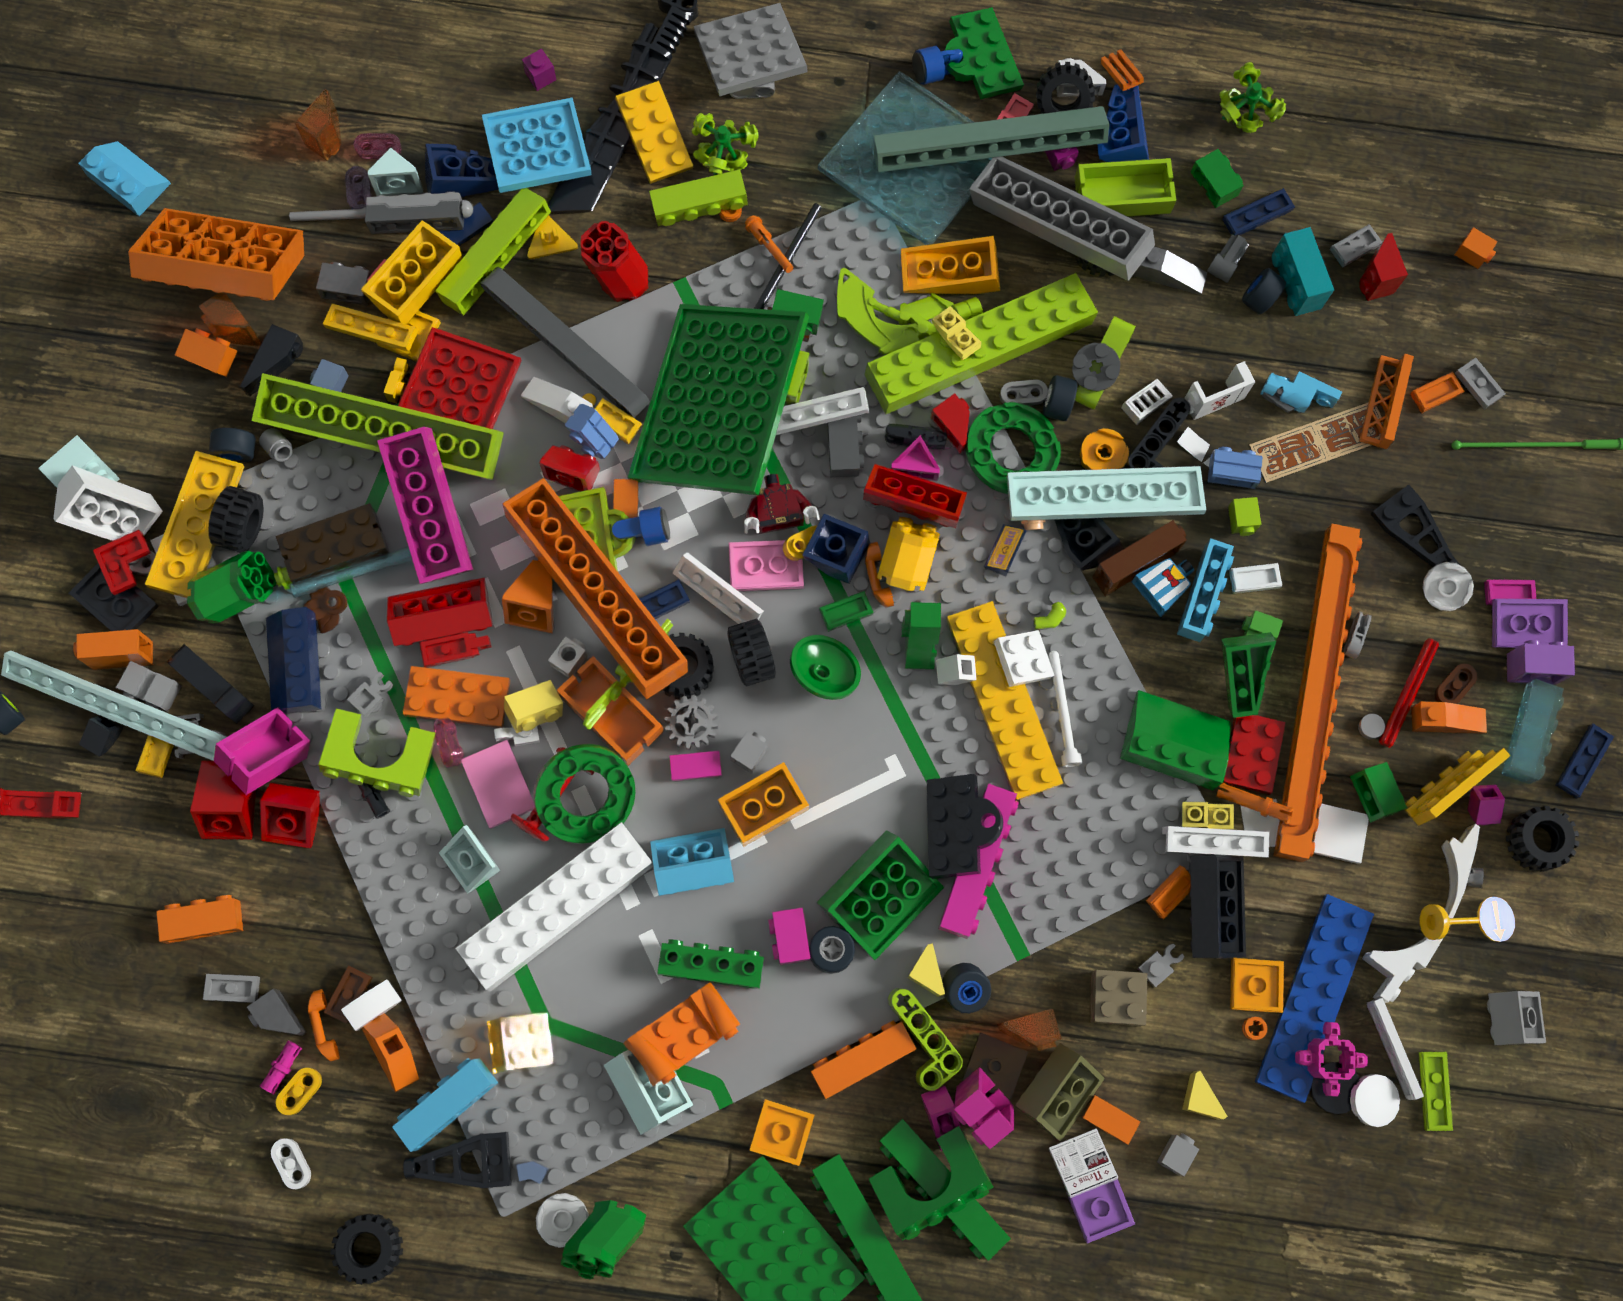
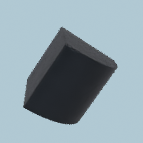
M101 715L91 718L88 721L79 745L100 757L114 745L124 726Z

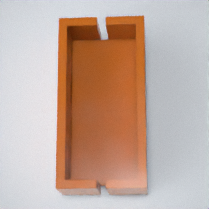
M594 656L577 670L578 676L582 680L580 683L572 675L557 689L560 698L583 721L587 711L615 681H618ZM621 687L622 692L618 699L615 701L611 700L606 707V711L591 729L629 766L644 751L643 744L647 747L650 746L664 730L663 726L626 688Z

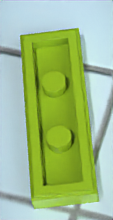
M1419 1052L1421 1090L1424 1095L1422 1097L1424 1130L1453 1131L1447 1052Z

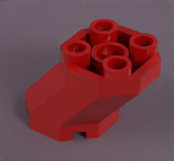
M607 221L594 223L581 236L582 260L598 280L602 290L614 301L621 302L624 299L632 301L639 298L649 288L647 264L630 242L628 234L615 223Z

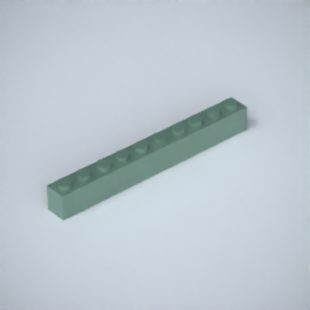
M1100 106L874 135V157L878 172L1108 143L1109 121L1104 107Z

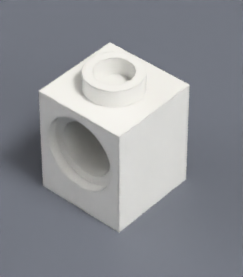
M565 636L548 659L551 667L567 678H570L587 658L588 655L584 649L586 646L576 638H573L571 641ZM568 651L576 653L575 658L571 661L563 659L564 654Z

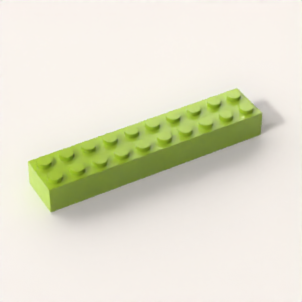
M1074 273L966 320V328L981 341V348L964 360L951 349L938 332L868 362L864 375L886 415L1092 325L1098 311L1079 277Z
M262 373L252 417L254 422L380 452L377 440L417 428L429 427L432 428L443 468L487 479H493L504 435V432L264 373Z

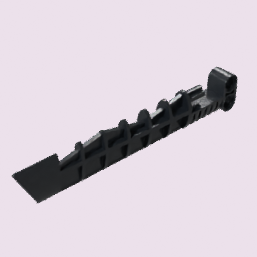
M658 0L659 9L666 13L667 16L660 29L655 27L653 23H646L638 40H634L632 43L633 49L629 63L623 62L621 64V68L626 71L623 87L611 84L609 89L619 95L657 81L660 83L673 58L671 54L676 52L675 47L679 46V40L684 37L683 33L688 29L686 26L690 25L698 17L697 0ZM615 99L607 108H598L597 111L601 113V116L586 131L587 135L584 144L592 175L560 181L548 203L551 211L550 214L591 212L597 204L631 138Z

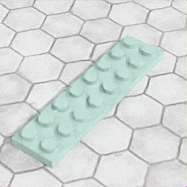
M1201 466L1011 472L1007 474L1011 521L1205 514L1206 512Z

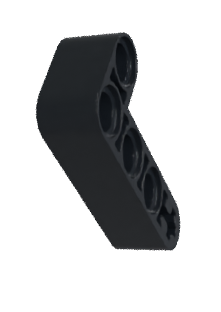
M1175 398L1170 402L1130 455L1124 469L1135 468L1132 462L1140 463L1142 468L1164 467L1156 461V458L1187 418L1190 412V404L1186 399ZM1176 410H1179L1180 412L1175 419L1171 417ZM1159 427H1166L1169 433L1162 432ZM1146 444L1153 445L1156 450H1148Z
M185 644L166 661L236 724L255 706Z

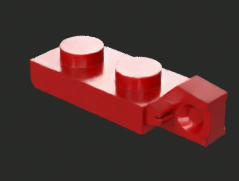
M468 632L419 642L425 668L474 658V656L480 655L479 650L492 648L488 635L476 637L475 633L469 634Z

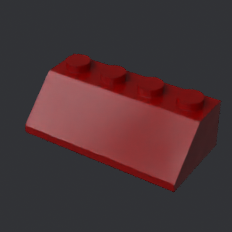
M874 464L864 489L863 500L869 501L874 505L891 508L896 512L914 515L922 520H930L944 527L956 528L967 492Z
M485 577L388 597L387 623L394 646H408L418 641L432 640L473 630L482 631L487 627H492V613Z

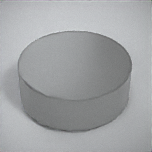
M1368 714L1359 721L1358 729L1364 738L1376 739L1383 734L1385 723L1380 716Z

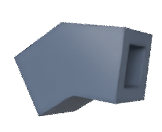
M535 1161L516 1165L519 1181L531 1179L539 1184L542 1183L549 1169Z

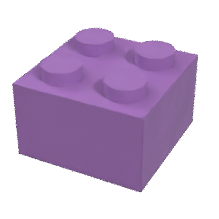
M1528 640L1523 645L1516 646L1514 650L1507 653V682L1556 685L1575 675L1574 646H1565L1564 642H1550L1549 645L1540 644L1538 640Z

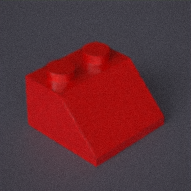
M1392 233L1386 235L1373 254L1360 279V290L1365 294L1367 301L1394 294L1408 276Z
M552 445L539 462L544 479L580 492L592 489L600 471L599 463L595 457L589 454H576L574 450L564 445L560 447Z
M270 783L260 800L261 841L311 848L320 813V791Z

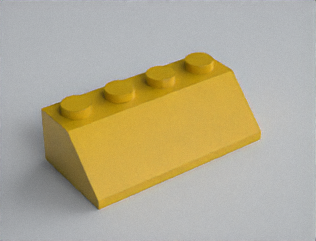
M422 220L362 287L361 291L385 316L393 321L407 324L435 292L440 282L445 280L454 266L462 260L460 247Z

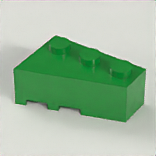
M911 602L909 610H905L903 622L901 623V637H905V669L935 668V657L937 656L935 645L939 643L941 630V603Z
M1271 632L1221 639L1229 711L1233 718L1258 715L1265 688L1264 683L1267 671L1270 668V659L1276 640Z

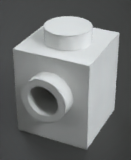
M956 654L936 660L938 684L959 685L977 680L974 656Z

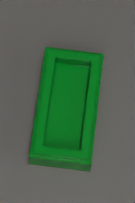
M865 591L819 608L828 632L869 617L874 613Z

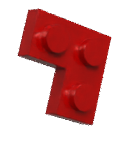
M140 530L93 550L113 595L137 585L129 563L151 554Z

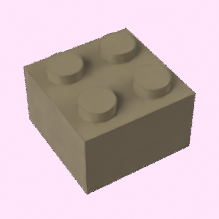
M1095 970L1091 972L1090 1023L1138 1027L1146 1025L1147 973Z

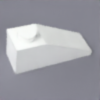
M536 377L532 378L521 394L523 399L564 423L567 422L570 416L574 415L573 412L579 404H585L593 408L592 403L572 391Z

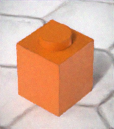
M1473 227L1454 255L1479 269L1484 262L1488 264L1495 255L1496 251L1493 248L1497 241Z

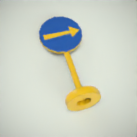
M1498 897L1484 899L1479 905L1477 917L1449 918L1446 910L1440 905L1435 904L1425 906L1420 914L1421 931L1429 940L1444 938L1448 933L1450 925L1478 923L1483 934L1491 941L1496 942L1508 940L1515 928V918L1512 909L1507 902Z

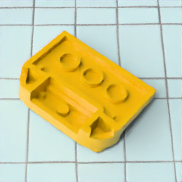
M1504 748L1497 752L1492 749L1486 754H1483L1480 750L1473 754L1469 751L1465 752L1457 759L1459 762L1454 768L1451 766L1447 767L1439 774L1441 777L1436 783L1433 781L1429 782L1421 789L1422 795L1417 799L1415 796H1412L1405 802L1407 806L1405 809L1406 813L1418 826L1435 819L1511 755Z

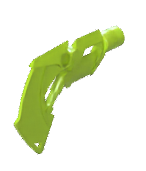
M842 268L840 270L837 288V316L845 319L860 336L878 347L879 352L883 354L892 353L925 337L938 333L935 326L927 320L934 318L950 306L965 321L983 313L981 303L977 297L953 304V302L945 300L934 293H931V296L909 304H900L899 311L891 306L888 307L877 302L873 298L875 291L848 269ZM844 276H847L848 279L843 283ZM874 309L898 321L900 325L878 319L875 316Z

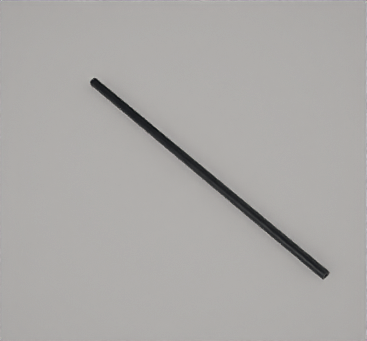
M817 203L813 204L785 253V257L790 263L822 209ZM780 264L754 309H765L785 274V270Z

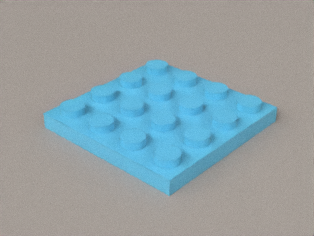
M573 98L482 115L500 193L592 175Z

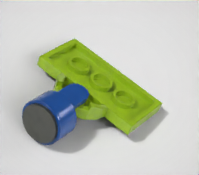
M604 487L558 496L617 572L616 558L624 556L629 552L636 538L643 537L646 546L667 543L670 539L668 518L664 508L661 506L640 510L639 517L629 518L620 510H608Z

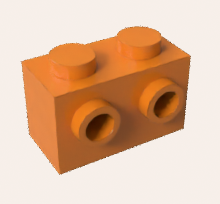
M198 328L195 329V332L185 329L175 356L227 377L237 350L229 347L231 342L219 337L214 341L208 338L210 333Z

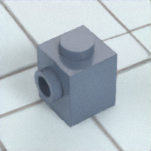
M322 359L317 370H313L310 376V385L341 392L349 375L344 367Z

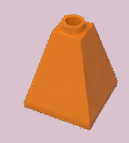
M532 560L503 594L505 624L553 634V578L539 560Z

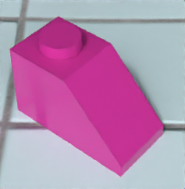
M945 1086L921 1094L936 1141L937 1138L960 1126L959 1120L954 1114V1103Z

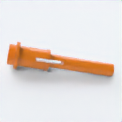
M754 215L747 218L745 221L746 231L752 233L758 243L768 249L786 273H790L794 268L793 265L773 242L771 233L762 224V219Z

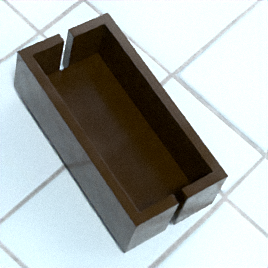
M370 503L276 536L282 557L285 559L284 563L290 581L297 589L391 556L385 537L382 534L378 517Z

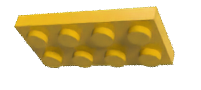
M659 81L615 97L650 184L693 169L692 161Z

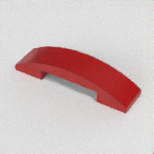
M0 788V816L79 818L82 793L66 791H14Z

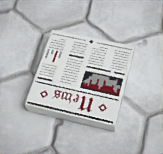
M1097 1129L1049 1147V1152L1069 1198L1118 1179V1175Z

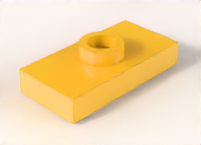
M604 398L594 408L619 436V439L628 445L642 427L641 422Z
M148 735L136 771L141 774L162 778L174 745Z

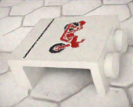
M1245 361L1237 364L1225 382L1228 389L1206 397L1198 381L1192 384L1184 399L1190 404L1189 414H1191L1193 420L1245 399L1255 383Z

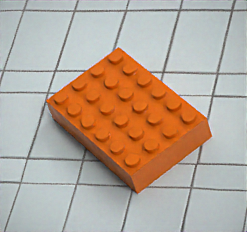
M164 208L128 251L131 277L143 281L163 282L167 285L188 286L191 289H207L215 293L225 292L236 294L240 297H256L264 301L275 300L304 257L303 230Z

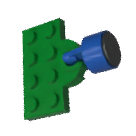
M993 7L951 16L949 23L955 38L949 41L945 50L940 51L937 46H931L916 50L912 57L915 77L922 85L941 81L945 75L951 74L957 81L973 80L980 99L1022 90L1024 86Z

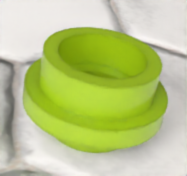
M277 567V573H274V577L278 586H283L285 590L290 589V586L294 584L290 581L286 567Z

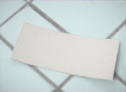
M1187 427L1177 441L1185 450L1201 462L1210 446L1189 427ZM1208 458L1205 462H1203V463H1204L1205 465H1207L1208 467H1209L1210 458Z

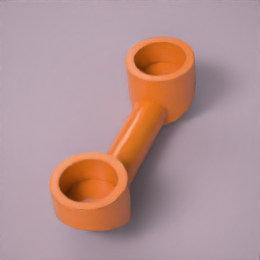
M878 542L869 543L865 555V565L872 592L883 607L894 606L890 587L882 589L880 580L877 578L878 573L875 562L882 560Z
M320 989L314 991L310 996L308 1014L317 1049L327 1060L335 1061L340 1058L339 1050L334 1039L326 1041L319 1011L326 1009L327 1001L324 991Z

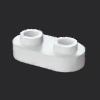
M288 1138L276 1141L271 1149V1157L284 1184L291 1189L305 1187L311 1179V1170L298 1144ZM285 1147H288L291 1151L288 1157L283 1155ZM297 1170L302 1173V1178L299 1181L294 1178V1173Z

